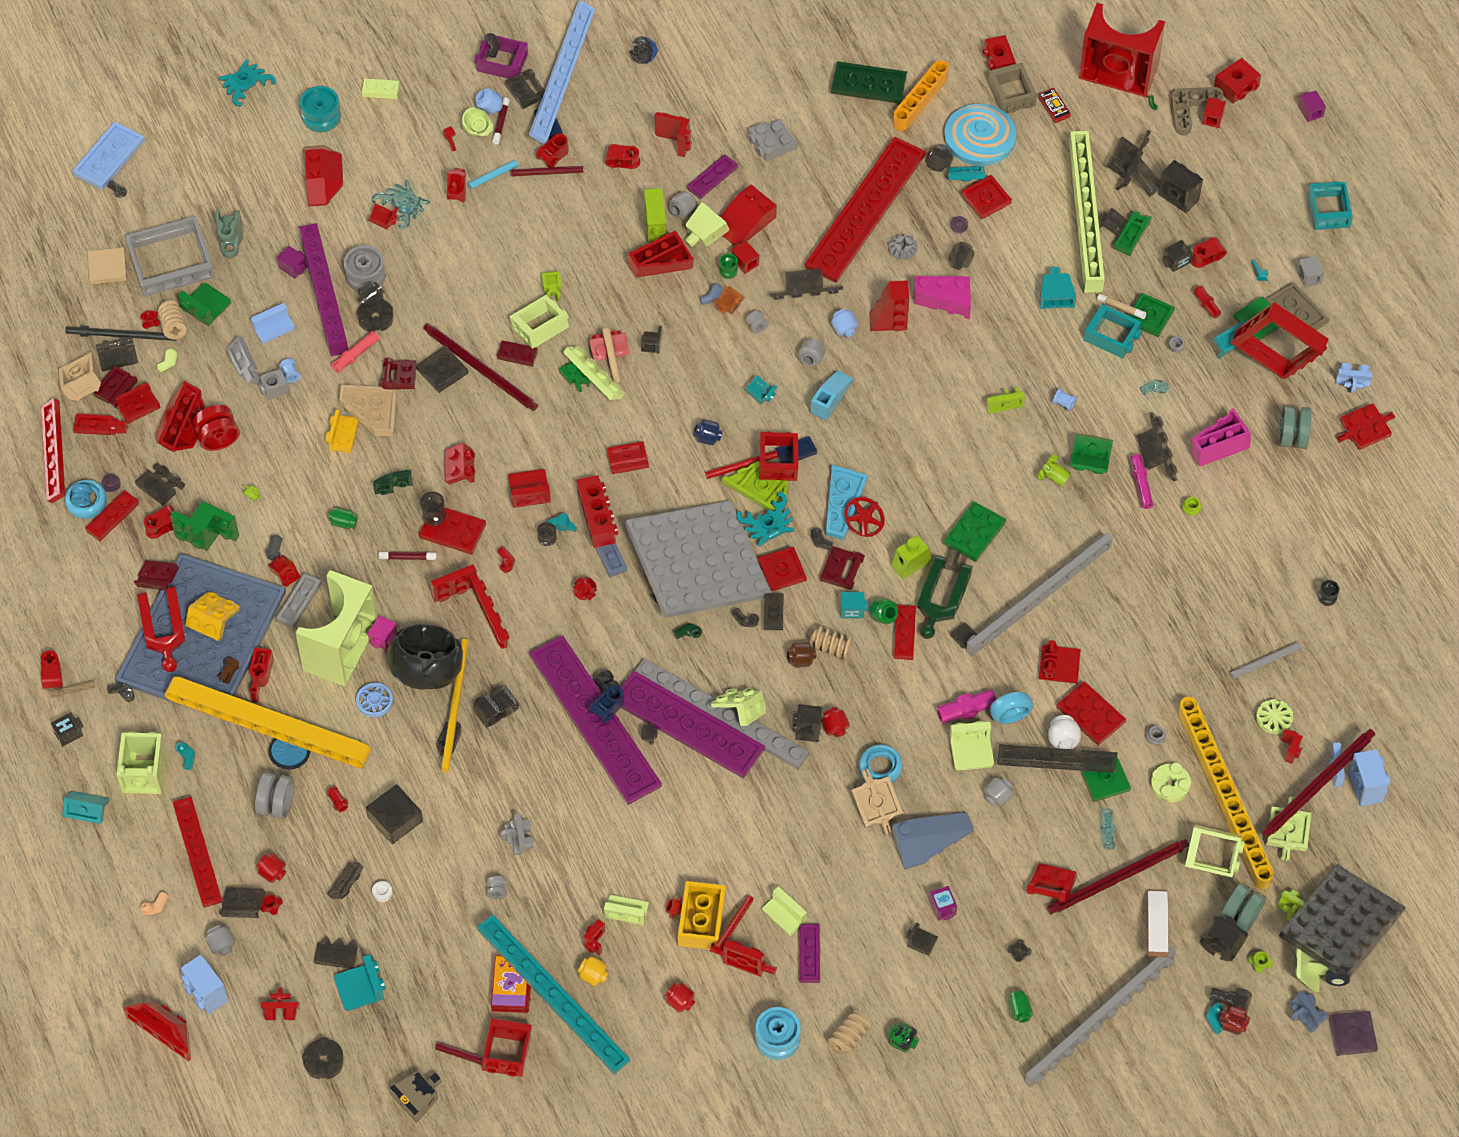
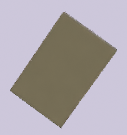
M1294 282L1266 299L1270 305L1276 302L1315 330L1329 323V318Z

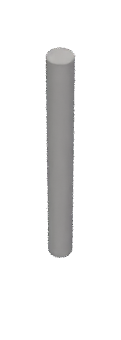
M1299 642L1236 669L1230 672L1232 679L1238 678L1300 650L1301 645Z

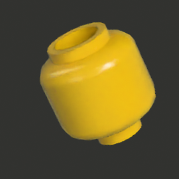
M590 956L588 959L584 958L577 970L579 979L591 986H597L599 982L604 983L609 974L606 972L607 964L594 956Z

